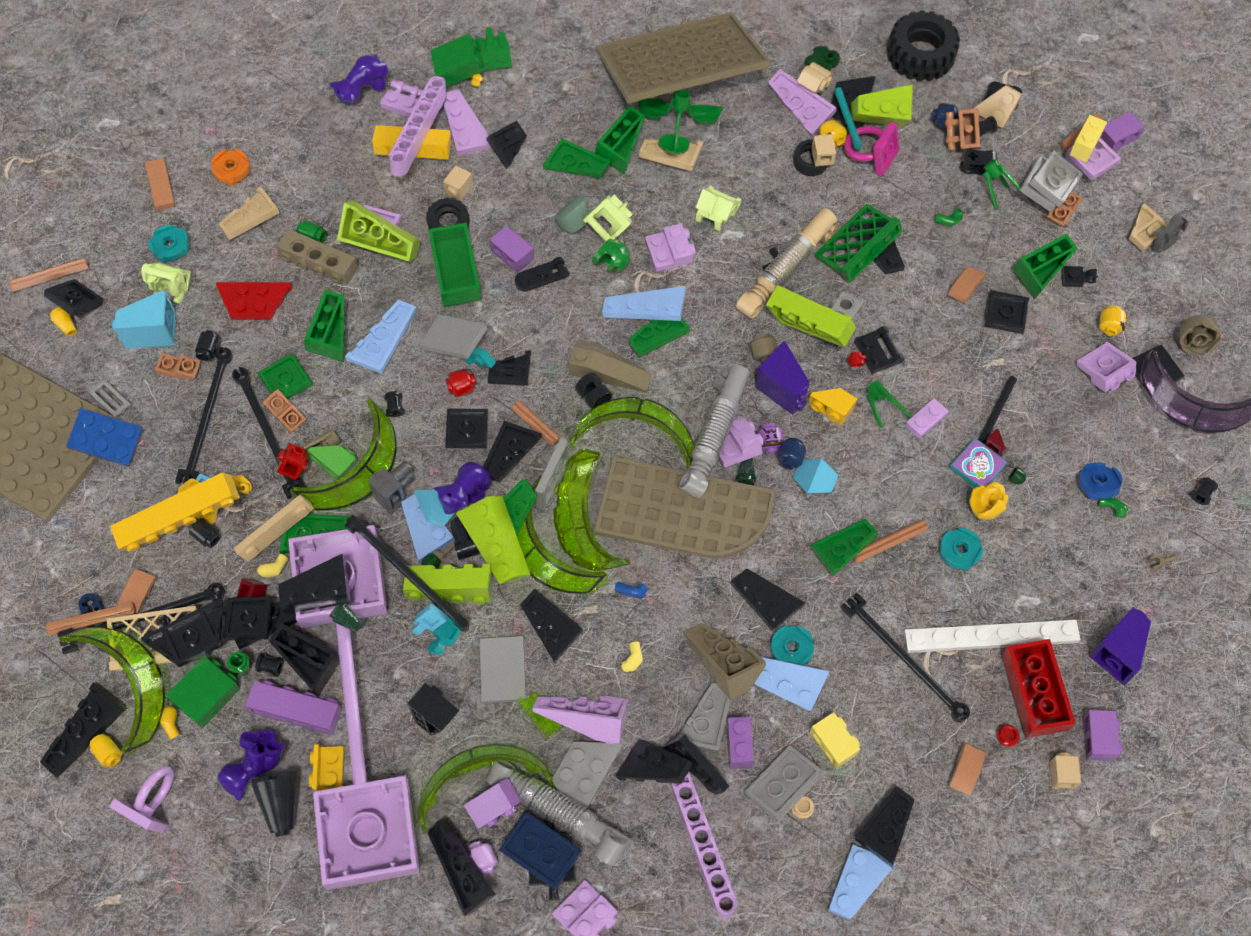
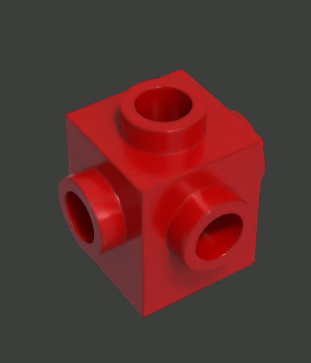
M288 443L286 449H281L278 454L277 460L279 465L277 472L297 480L301 471L304 472L308 466L309 460L306 459L307 450Z

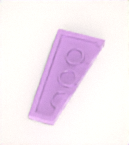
M781 69L768 82L771 89L812 138L819 132L821 125L828 121L837 111L835 106L797 83L796 79Z
M459 89L446 92L443 105L457 155L492 148L486 140L488 137L487 132Z

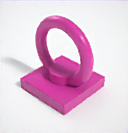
M890 122L885 131L875 126L856 128L858 135L870 133L877 135L879 139H877L874 145L873 152L862 154L852 149V138L849 133L844 142L846 154L858 161L875 160L876 175L883 176L899 152L897 124Z

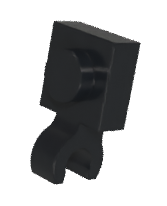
M1063 266L1062 268L1063 287H1083L1084 282L1093 284L1096 283V278L1099 277L1097 269L1083 272V267Z

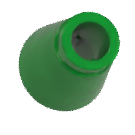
M244 652L232 653L227 660L228 669L240 676L248 675L250 665L247 654Z

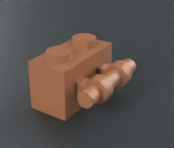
M978 108L959 110V119H954L953 112H947L944 123L947 126L945 141L948 143V151L956 150V142H960L961 150L981 148ZM955 125L960 127V136H955Z

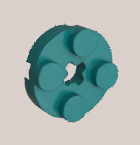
M164 225L157 228L153 232V237L149 239V248L152 254L162 263L177 260L182 256H186L189 252V238L182 228H175L174 225ZM167 241L173 242V244L165 246L167 245Z
M966 528L948 531L940 542V558L948 566L957 570L968 571L978 564L983 555V546L980 543V538L976 533ZM956 546H965L964 550L966 551V553L958 552Z
M784 626L773 635L770 652L774 660L807 665L814 653V641L806 629L800 626ZM787 644H797V651H789Z

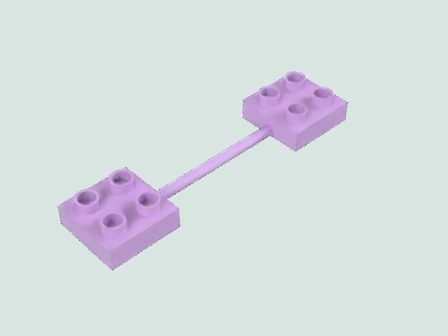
M375 525L365 526L378 539ZM347 529L288 539L292 577L343 553L347 563L351 604L296 612V620L301 628L336 622L353 785L313 792L322 885L326 890L418 874L420 869L410 788L406 776L367 782L349 620L388 614L381 555L357 532L352 534Z

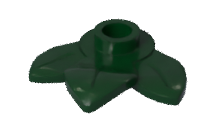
M817 46L813 48L814 54L807 56L804 65L809 66L815 62L831 71L832 68L839 64L840 55L837 51L829 50L825 46Z

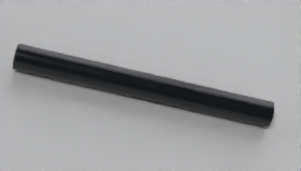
M1014 376L1009 377L978 439L983 444H985L1017 381V378Z

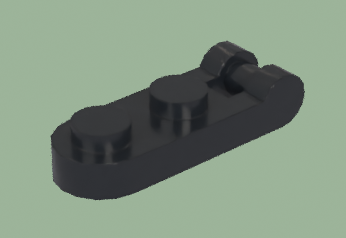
M556 257L550 262L519 272L515 276V285L518 290L526 292L565 279L570 273L564 267L565 262L563 258Z

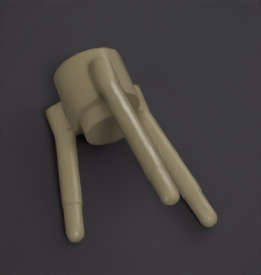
M330 429L319 438L301 447L306 450L318 443L321 447L336 446L340 443V440L336 433ZM317 465L308 478L311 479L321 467Z

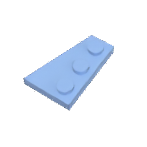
M415 494L401 502L419 564L428 553H432L435 549L441 550L454 541V537L445 525L439 526L426 521Z
M852 845L828 911L850 920L892 868L872 852Z

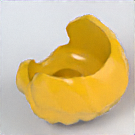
M991 482L985 487L981 485L973 488L969 503L972 512L978 519L990 520L1006 511L1009 497L1005 493V488L1002 484Z

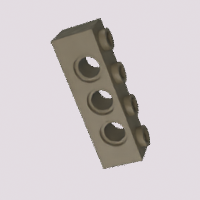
M287 229L276 246L279 257L283 261L295 263L302 269L307 268L318 276L328 277L338 284L348 285L358 269L356 257L290 229Z

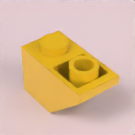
M841 388L812 392L808 405L814 411L826 415L832 422L843 425L854 410L858 398Z

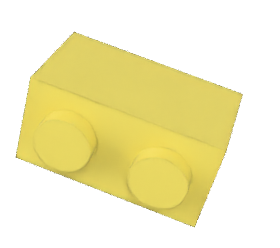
M1089 115L1073 145L1070 156L1087 163L1107 122Z
M832 713L813 725L810 734L834 768L837 769L858 755L860 744L854 735L848 733L844 720L841 717H837L835 713Z

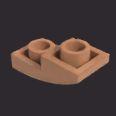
M1071 191L1060 207L1055 206L1048 214L1047 219L1064 227L1081 203L1083 197Z
M968 266L953 284L948 295L957 301L966 303L974 295L976 287L984 281L986 273Z
M161 353L155 373L180 379H195L201 360L181 355L179 358Z
M278 389L262 401L263 405L290 433L306 420L299 410Z
M134 569L117 606L132 603L135 609L134 614L140 613L145 597L149 596L156 576Z
M964 743L956 760L957 766L948 786L971 796L986 752Z

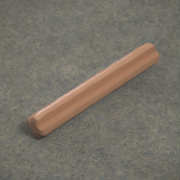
M85 258L74 260L10 280V287L13 291H18L88 269V263Z
M924 520L911 524L869 544L853 560L855 563L864 561L927 531L928 525Z
M126 603L49 622L46 624V630L48 635H54L69 628L74 630L107 622V618L134 615L135 609L132 603Z

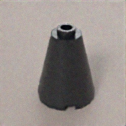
M296 771L279 773L273 776L268 775L251 780L253 791L270 833H275L276 837L289 835V830L294 829L298 777Z

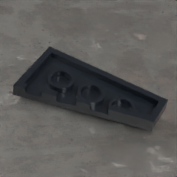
M94 682L89 688V694L85 699L82 698L77 705L78 710L72 719L69 718L65 723V729L60 737L57 736L40 760V763L56 778L89 747L94 737L101 734L124 711Z
M443 820L434 825L427 833L463 915H470L496 894L448 822Z

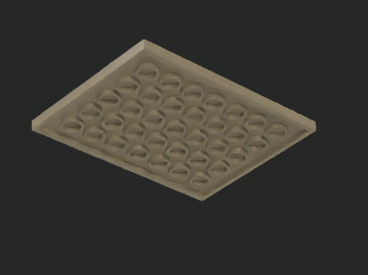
M733 12L596 46L598 55L627 103H636L642 99L655 98L658 95L671 94L681 89H690L693 86L706 85L713 81L726 80L732 76L744 75L752 71H761L764 68L770 67L769 58Z
M0 354V495L44 521L49 522L99 460L98 457L66 448L80 408L114 419L117 418Z

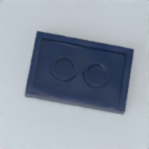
M528 812L524 813L499 848L501 853L555 891L583 852Z

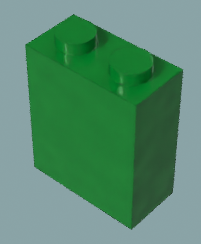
M470 33L430 50L435 76L444 78L446 87L483 72L481 65L483 59L478 51L480 45L477 39H473Z
M205 656L166 694L167 698L202 729L240 690L236 684L238 679L229 671L225 674L220 670L222 668L220 663L214 658L209 660Z

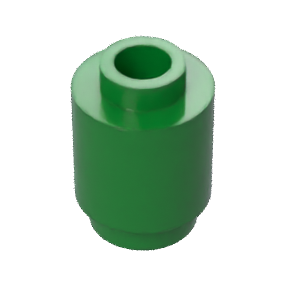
M308 220L300 222L296 228L297 233L321 243L325 241L327 231L322 226Z

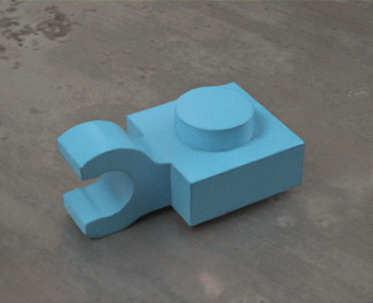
M430 603L417 614L416 619L413 621L415 627L411 629V632L417 636L426 629L433 632L446 622L447 615Z

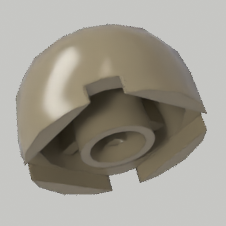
M1195 315L1183 322L1179 329L1178 339L1182 350L1188 354L1199 355L1198 352L1206 351V353H1209L1218 347L1221 342V332L1216 321L1210 317Z

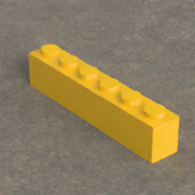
M222 472L111 525L110 528L118 549L134 552L140 549V545L144 543H153L159 540V536L163 534H172L182 525H191L201 516H210L220 507L226 508L233 505L234 501L239 499L240 496L232 476Z

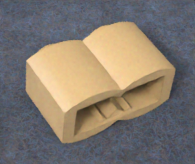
M813 62L802 70L797 83L817 94L819 91L823 92L825 87L829 88L833 81V73Z

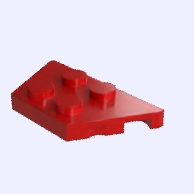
M216 282L217 289L231 320H271L277 308L284 302V296L293 289L291 282Z

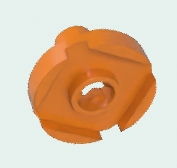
M233 149V151L222 150L211 161L214 177L222 183H227L229 186H234L237 182L243 180L251 170L246 154L238 149ZM233 164H234V167H232V168H227V165H233Z

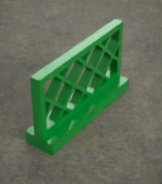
M866 203L814 256L843 275L845 281L851 283L902 233L900 220L896 217L890 218ZM867 211L873 214V218L862 219V216ZM885 221L887 223L884 227L876 228V222ZM873 223L874 228L863 230V224ZM860 225L859 231L849 232L852 226ZM874 234L870 240L863 241V235ZM860 236V241L850 243L849 237ZM847 238V243L836 245L838 239ZM861 246L857 253L850 254V248ZM847 249V254L836 256V250ZM826 251H833L834 256L824 257L823 254ZM847 259L848 261L842 268L837 265L839 260Z

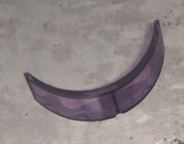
M1152 350L1144 358L1140 373L1142 385L1144 384L1151 398V403L1155 408L1160 409L1168 416V420L1185 429H1192L1198 433L1216 434L1218 432L1233 431L1251 420V398L1229 404L1202 400L1183 390L1169 377L1160 363L1156 351Z

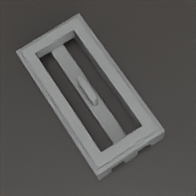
M105 379L89 392L110 415L117 419L120 418V414L126 413L125 410L127 408H132L131 404ZM105 386L123 405L120 406L102 388ZM96 393L102 394L117 410L114 411Z

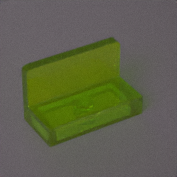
M537 692L525 700L522 697L519 698V708L545 741L563 728L562 724L532 711L537 697H540Z

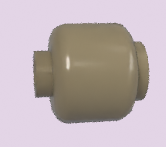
M769 334L757 335L751 342L753 358L755 361H761V363L777 348L776 339Z

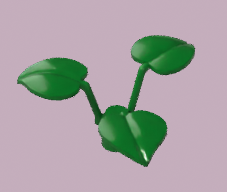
M685 90L676 91L675 98H672L670 105L656 98H646L638 102L641 113L648 118L659 119L662 117V114L667 115L672 107L678 112L675 134L662 135L658 142L661 149L677 155L686 153L690 146L689 140L686 137L678 136L681 114L688 109L689 115L694 116L696 122L713 124L718 120L723 106H691L690 93Z

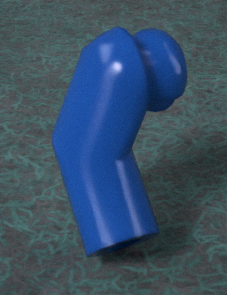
M617 582L615 585V592L639 599L644 598L648 591L647 586L642 583L638 584L637 587L622 582Z

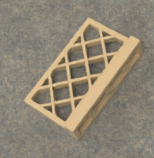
M196 606L107 618V628L114 629L113 623L122 621L128 626L124 633L127 634L132 629L140 635L137 640L141 642V637L146 635L152 626H155L157 629L161 628L156 624L160 616L166 615L173 622L183 612H193L197 608ZM142 618L150 623L143 633L133 627ZM107 629L109 645L116 649L119 643L123 642L130 648L124 657L133 669L152 661L157 665L172 663L150 647L149 652L154 657L152 660L147 652L141 653L136 649L137 642L131 645L123 639L126 635L122 634L119 636L113 630ZM109 648L111 660L109 662V671L129 670L130 668L120 656L116 657V652Z

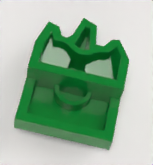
M489 26L486 28L485 38L476 36L475 39H477L480 45L478 51L483 59L481 64L483 72L512 68L509 42L504 31L500 32L498 36H494Z

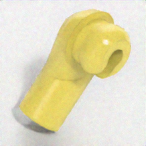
M279 554L274 563L260 565L257 569L258 574L264 578L278 576L287 563L288 557Z
M638 641L629 643L631 655L621 664L625 672L635 671L643 661Z

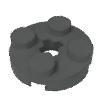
M1175 214L1166 227L1161 226L1157 230L1155 235L1158 237L1153 243L1154 246L1160 251L1170 248L1180 238L1178 236L1179 232L1186 230L1189 222L1179 214Z

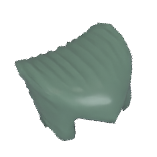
M577 196L555 215L554 219L557 220V223L564 232L568 231L572 234L588 223L583 221L589 214L585 196Z

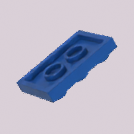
M80 408L66 448L129 467L142 427Z

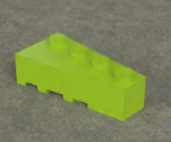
M354 200L344 202L337 240L406 261L417 259L420 239Z
M779 285L776 286L766 303L767 308L779 323L844 348L856 329L852 317L845 313L840 314L829 307L820 305Z
M487 496L456 513L486 563H490L491 570L499 584L515 583L531 575L503 496Z
M490 563L483 564L482 568H474L473 564H464L463 568L443 565L440 569H436L433 565L407 566L442 600H449L457 604H461L464 601L472 602L476 605L491 603L493 575ZM406 577L404 578L403 592L405 598L412 601L429 599Z

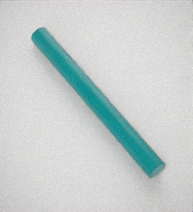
M838 87L834 91L856 150L861 149L862 144L843 91Z

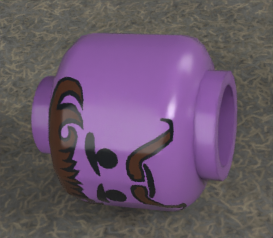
M775 423L761 425L756 434L760 433L763 438L762 451H766L767 455L778 453V449L782 441H784L781 427L776 426Z

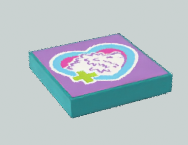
M974 438L949 468L972 486L979 487L983 485L985 487L1000 474L1008 462Z

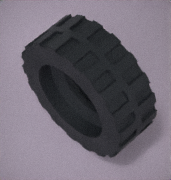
M455 198L439 199L429 206L426 213L428 229L444 227L438 221L440 215L444 213H454L457 216V222L454 225L467 223L469 229L468 210L460 200Z

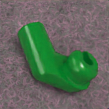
M955 209L953 214L949 216L937 213L935 223L953 226L962 221L963 211Z
M1117 498L1098 499L1097 505L1099 507L1113 508L1116 510V517H1126L1128 507Z

